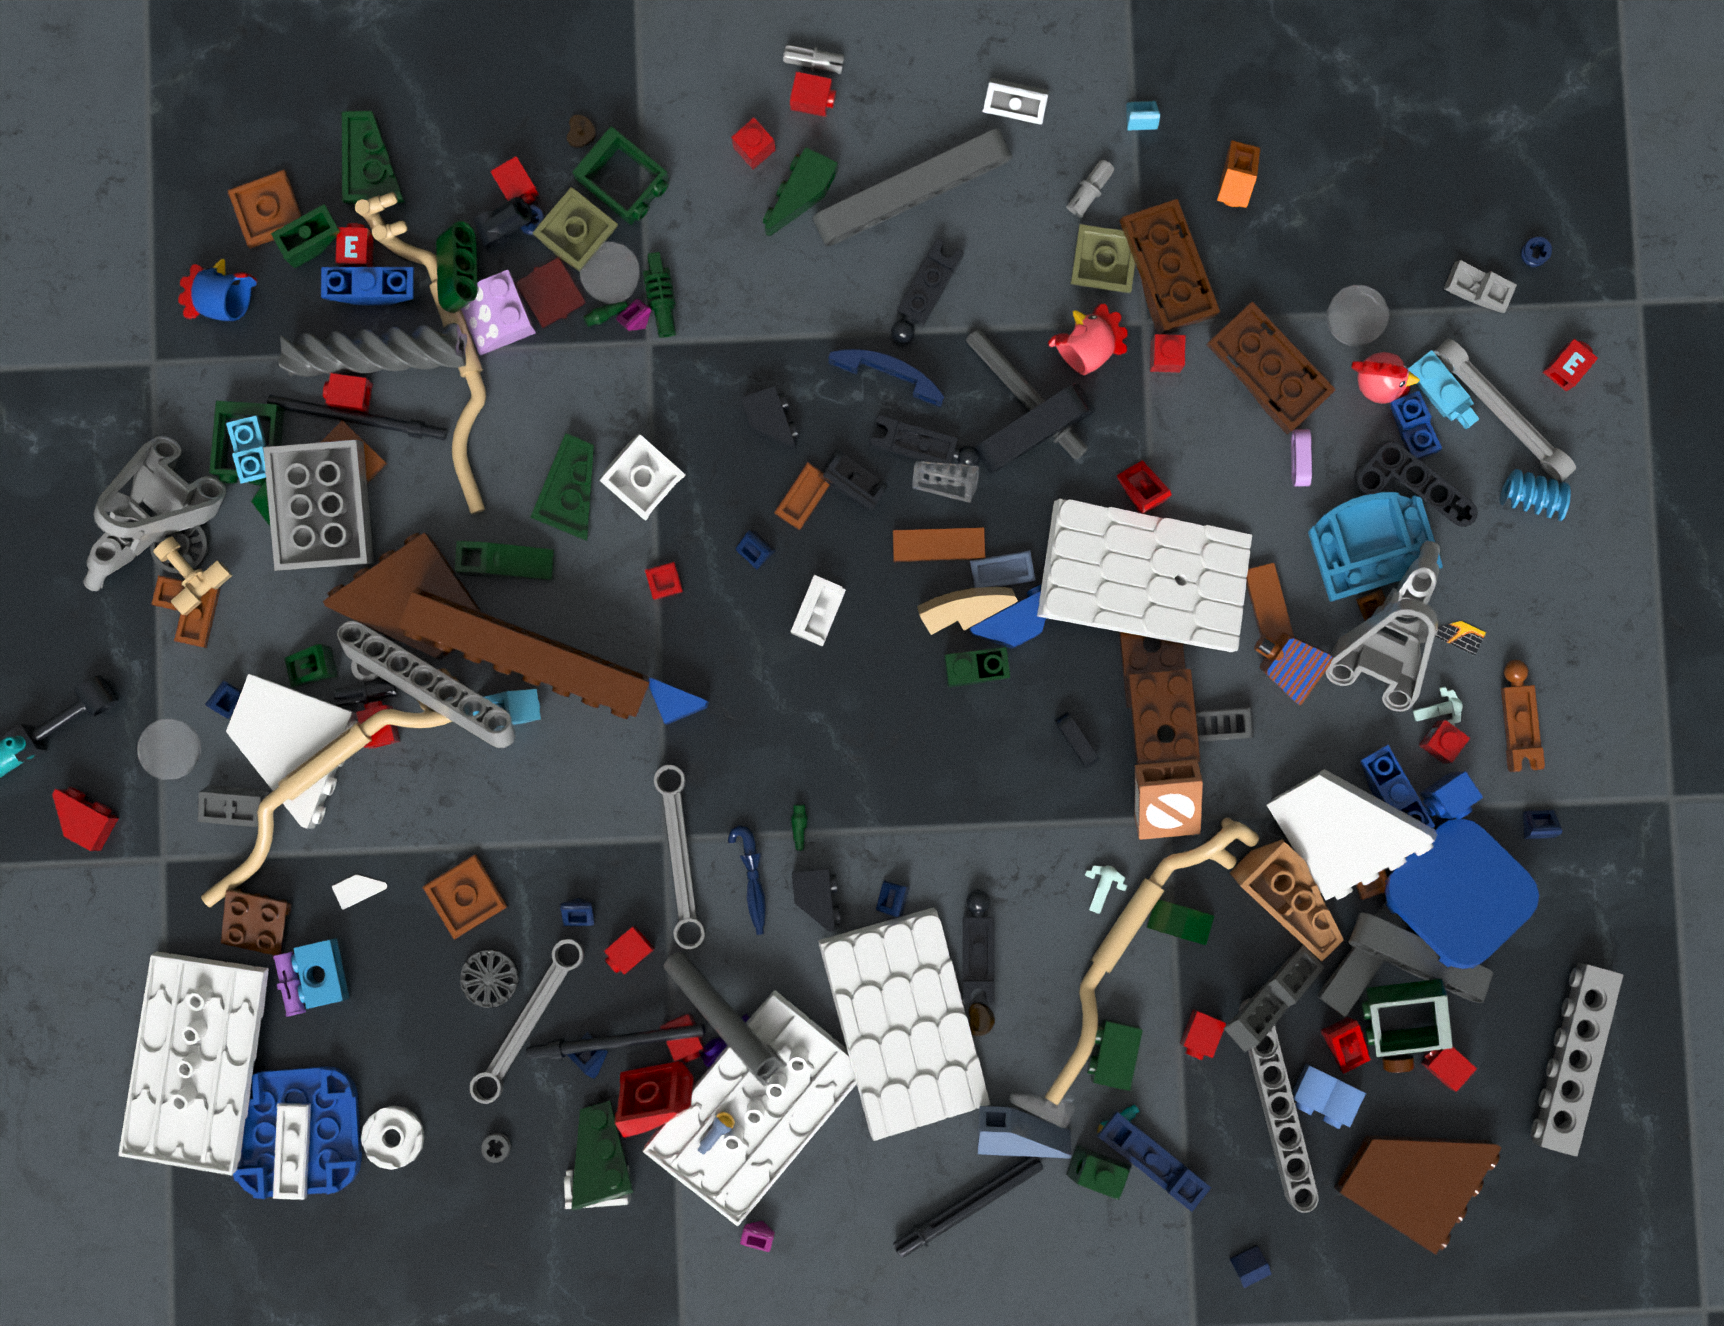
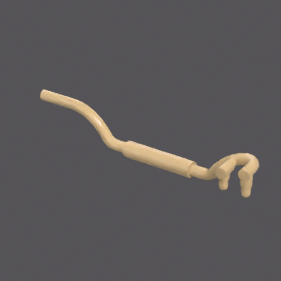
M390 192L368 200H359L355 204V210L365 218L372 230V236L396 255L426 266L432 281L429 287L443 326L456 323L459 325L461 333L467 335L465 348L466 366L458 367L461 377H466L471 391V398L463 409L455 427L452 441V459L470 513L473 515L483 512L485 507L469 465L467 443L471 427L485 404L486 390L480 375L483 369L462 310L456 313H449L439 304L437 293V256L430 251L411 246L396 237L408 230L405 221H398L391 225H385L379 212L398 202L396 194Z
M439 669V671L443 672L444 674L459 682L456 677H453L447 669ZM417 700L420 707L424 710L422 713L386 709L375 713L362 724L359 722L355 723L278 782L279 787L261 801L257 811L258 835L252 853L238 868L201 895L203 902L208 907H212L225 897L227 889H236L258 871L270 851L273 840L274 810L286 800L296 799L371 742V736L382 727L391 724L409 728H431L445 725L452 721Z
M1224 818L1221 821L1223 829L1211 840L1193 850L1169 855L1159 863L1149 880L1146 878L1143 880L1092 957L1091 961L1094 963L1080 984L1079 995L1083 1013L1081 1036L1072 1056L1045 1095L1049 1101L1056 1105L1060 1103L1088 1060L1095 1044L1098 1026L1095 998L1096 986L1106 971L1109 973L1112 971L1163 894L1164 890L1161 888L1175 869L1189 867L1207 859L1215 860L1227 869L1233 868L1236 864V857L1224 848L1236 838L1247 846L1252 847L1256 845L1259 836L1248 826L1238 821L1235 822L1230 818Z

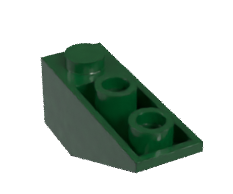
M807 147L804 148L801 155H795L789 170L792 171L788 182L782 181L776 197L779 199L775 207H769L762 223L765 224L767 236H772L825 198L838 173V162Z
M456 541L455 572L467 576L552 580L554 550L490 542Z

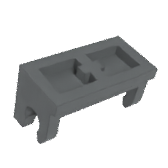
M208 785L199 791L198 822L258 827L257 811L261 801L270 794V790Z

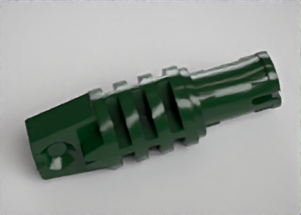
M660 252L648 253L649 270L643 271L648 306L651 312L655 314L659 338L672 337L676 335L672 312L676 303L669 267L663 268Z

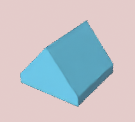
M1157 102L1126 103L1127 130L1158 128L1160 112Z

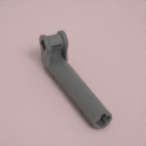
M677 952L666 960L664 970L751 1074L765 1087L768 1084L767 1080L780 1067L785 1068L788 1065L771 1045H767L753 1032L683 952Z

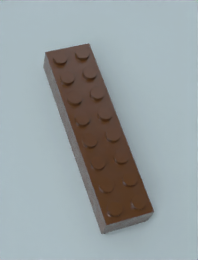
M416 588L411 592L398 628L405 630L403 635L421 641L425 637L435 641L433 646L438 649L451 652L454 648L464 652L463 657L467 660L481 664L482 660L494 664L493 669L508 675L512 671L524 675L522 680L537 686H540L541 682L553 686L552 691L565 697H569L571 693L582 697V703L594 708H599L600 704L607 706L611 709V714L623 719H628L629 715L637 716L650 683L649 676L420 588Z

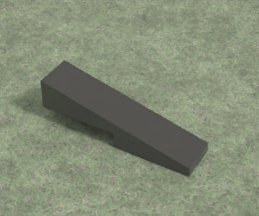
M1386 900L1375 916L1406 930L1409 925L1396 912L1392 915L1386 906ZM1352 945L1351 951L1316 995L1344 1017L1349 1013L1384 962Z
M1300 946L1223 1029L1244 1052L1260 1044L1285 1011L1297 1003L1325 967L1306 946Z

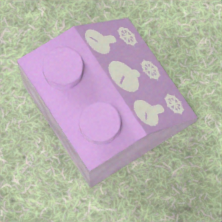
M509 270L479 281L477 283V297L461 309L479 355L536 333L516 282Z

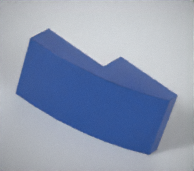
M1420 391L1390 403L1400 436L1408 452L1420 460L1441 451L1442 446L1430 423L1432 417Z

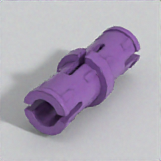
M293 952L273 956L279 979L277 989L282 992L286 1017L306 1012L304 1003H301L298 995V985H301V982L292 966L291 957Z

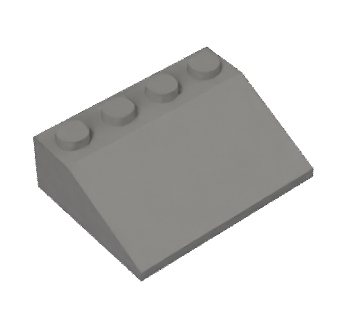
M359 440L263 447L274 571L374 563L364 443Z

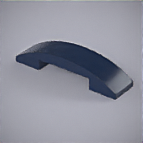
M849 349L830 352L828 360L831 365L857 375L861 364H864L916 385L913 397L940 408L942 407L944 396L933 382L920 371L899 359L867 350Z
M1117 1111L1097 1134L1101 1140L1125 1157L1191 1212H1193L1211 1189L1195 1173Z

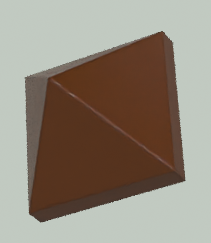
M1382 589L1356 599L1364 621L1372 617L1376 609L1384 604L1386 598Z

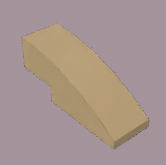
M982 587L948 593L917 606L921 619L932 635L956 621H959L963 630H966L1016 603L1018 600L1012 588Z

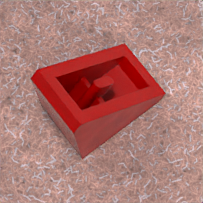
M1143 460L1117 475L1119 482L1138 513H1147L1167 501L1172 495L1168 487Z
M1346 1017L1320 1030L1343 1074L1370 1061L1365 1040L1357 1020Z

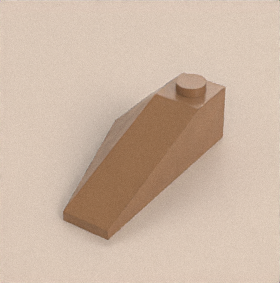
M1283 839L1250 851L1229 872L1249 895L1321 961L1344 941L1320 894L1318 886L1309 872L1305 860Z

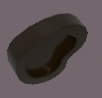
M574 115L571 117L569 122L571 129L567 134L568 144L575 148L587 146L596 138L594 125L585 116Z
M975 1003L970 1006L969 1026L971 1034L974 1036L988 1034L995 1024V1016L992 1010L983 1003Z

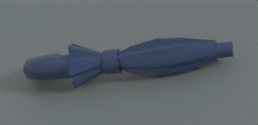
M737 826L731 830L728 836V843L736 842L737 836H741L743 839L744 855H740V858L748 870L746 871L747 879H749L747 884L748 909L753 925L756 927V935L764 934L763 926L765 925L766 906L764 891L758 879L760 878L759 870L757 869L762 853L756 852L754 835L750 829L744 826Z

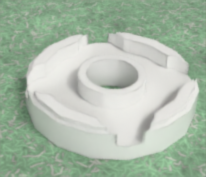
M389 1106L381 1108L368 1118L363 1126L361 1142L366 1156L371 1162L381 1168L397 1169L406 1166L416 1159L423 1148L425 1135L423 1125L416 1114L404 1107ZM395 1129L399 1132L401 1140L397 1146H391L386 1142L385 1133L387 1130Z

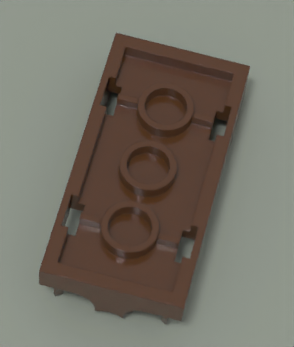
M1178 199L1124 216L1119 220L1140 274L1148 310L1158 334L1164 335L1179 328L1214 318L1220 312ZM1180 224L1184 238L1180 237V230L1177 229L1176 225ZM1134 239H1136L1140 251H1138ZM1156 295H1157L1158 300H1159V302H1160L1161 308H1160L1159 305H1158L1157 299H1156V297H1155Z
M1253 301L1206 344L1247 387L1265 412L1287 435L1336 391ZM1264 322L1274 334L1270 336L1267 330L1262 328L1261 324ZM1228 355L1238 365L1237 368L1228 360ZM1269 400L1280 409L1279 412L1268 402Z

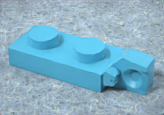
M1432 350L1408 368L1411 373L1419 378L1420 381L1416 383L1417 386L1443 417L1447 416L1451 421L1456 418L1465 429L1471 427L1479 420L1470 407L1474 403L1469 398V394Z

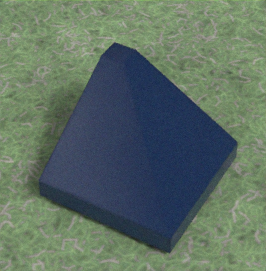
M587 1031L580 1040L594 1037ZM603 1049L567 1055L584 1074L595 1079L608 1051Z

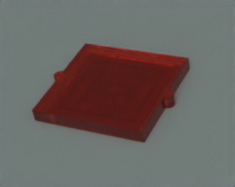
M559 258L554 259L541 268L535 267L534 272L516 282L542 328L560 318L566 319L568 313L586 303Z

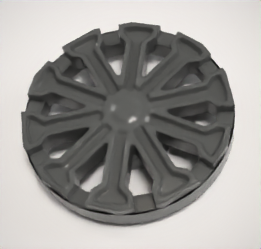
M201 525L188 528L185 533L182 530L168 534V537L173 536L181 545V548L178 550L179 554L183 558L185 557L194 570L202 565V562L208 555L209 540L207 533ZM198 530L199 536L191 538L194 532ZM153 542L150 545V551L154 561L162 569L180 574L176 568H171L172 563L169 560L161 562L153 551L158 543ZM202 542L201 549L192 546ZM190 552L199 554V557L196 561L192 557Z
M493 949L473 954L463 965L460 975L461 989L466 998L473 1004L484 1008L498 1007L509 1001L516 992L519 983V973L514 961L507 954ZM482 955H486L488 957L487 967L481 959ZM499 956L500 962L494 966V957ZM475 962L480 971L471 968L470 964ZM505 964H509V971H500L505 966ZM466 974L475 976L477 979L467 981ZM512 977L513 983L504 982L503 978ZM479 984L477 989L473 993H470L468 988L470 986ZM499 987L508 990V994L503 996ZM485 990L484 1001L482 1002L478 1000V996ZM491 991H493L497 998V1001L493 1003L491 1001Z

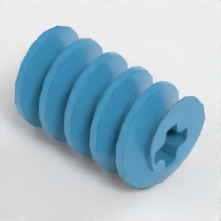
M1515 469L1503 485L1500 494V504L1504 505L1506 500L1511 498V508H1516L1518 503L1522 501V509L1526 512L1533 504L1534 514L1539 515L1542 509L1546 508L1547 518H1551L1554 512L1558 511V521H1562L1570 505L1571 489L1569 483L1562 482L1558 484L1555 479L1547 481L1544 476L1540 475L1535 478L1534 474L1529 472L1523 475L1521 470Z

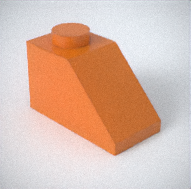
M1231 140L1219 185L1217 201H1221L1230 207L1241 206L1247 208L1258 174L1259 147Z

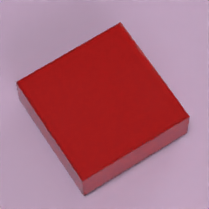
M675 562L645 570L653 600L683 592Z

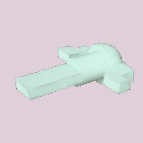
M1446 686L1439 688L1441 697L1448 696L1449 701L1412 711L1415 722L1452 713V718L1446 720L1455 726L1454 723L1461 722L1463 704L1453 689L1447 690Z
M1094 865L1092 871L1087 870L1085 876L1092 879L1095 878L1096 874L1101 875L1089 909L1098 914H1101L1113 880L1118 882L1116 888L1126 891L1128 886L1123 884L1125 877L1117 872L1113 866Z

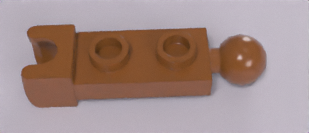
M1516 659L1509 661L1504 667L1505 678L1511 682V687L1501 688L1507 742V767L1509 772L1521 771L1522 760L1526 757L1530 762L1532 770H1543L1545 761L1543 747H1541L1535 685L1524 686V680H1526L1529 670L1524 662Z

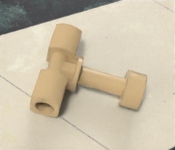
M171 536L162 541L153 552L161 562L169 560L185 578L182 582L185 589L175 596L171 603L182 615H188L203 602L200 597L211 588L218 589L233 575L218 560L206 571H203L201 568L194 571L179 554L178 550L181 548V545Z

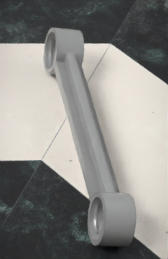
M1448 338L1434 351L1435 355L1450 373H1455L1540 460L1541 467L1552 479L1562 483L1576 470L1573 460L1562 450L1554 448L1471 364L1467 353L1457 342Z
M665 765L655 773L654 785L663 794L679 918V922L674 929V939L680 947L693 949L704 941L706 930L703 923L697 919L681 798V791L686 785V777L679 767ZM667 769L675 770L681 776L679 787L671 792L665 791L659 782L660 774ZM688 921L696 923L701 929L700 938L694 944L684 943L678 934L681 925Z
M568 938L559 941L552 950L553 962L487 1070L476 1075L470 1083L471 1096L477 1102L488 1104L502 1094L504 1087L502 1079L569 970L578 967L584 960L585 950L578 940ZM566 943L575 945L580 954L579 960L570 966L563 965L558 958L559 947ZM488 1076L496 1081L498 1089L493 1097L484 1098L478 1093L476 1085L479 1078Z

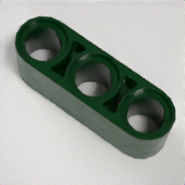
M464 221L455 222L442 232L436 240L438 301L441 307L449 313H456L475 300L478 293L476 235L473 228Z

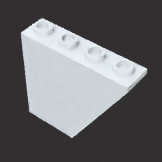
M248 674L226 732L274 791L279 787L278 782L358 721L356 720L357 714L355 712L259 676ZM338 767L296 799H288L283 803L300 826L315 828L316 824L319 825L322 822L326 812V808L323 805L327 795L331 796L336 787L337 779L334 776Z
M1325 769L1276 796L1267 804V807L1295 852L1305 860L1309 872L1325 900L1334 896L1339 900L1353 891L1352 886L1359 882H1362L1363 885L1371 883L1380 876L1378 874L1379 871L1387 867L1390 871L1400 867L1407 862L1405 857L1414 852L1417 856L1426 853L1434 847L1432 843L1438 835L1435 829Z

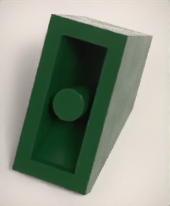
M323 204L274 231L271 235L284 259L295 269L320 255L340 233V230L326 205Z

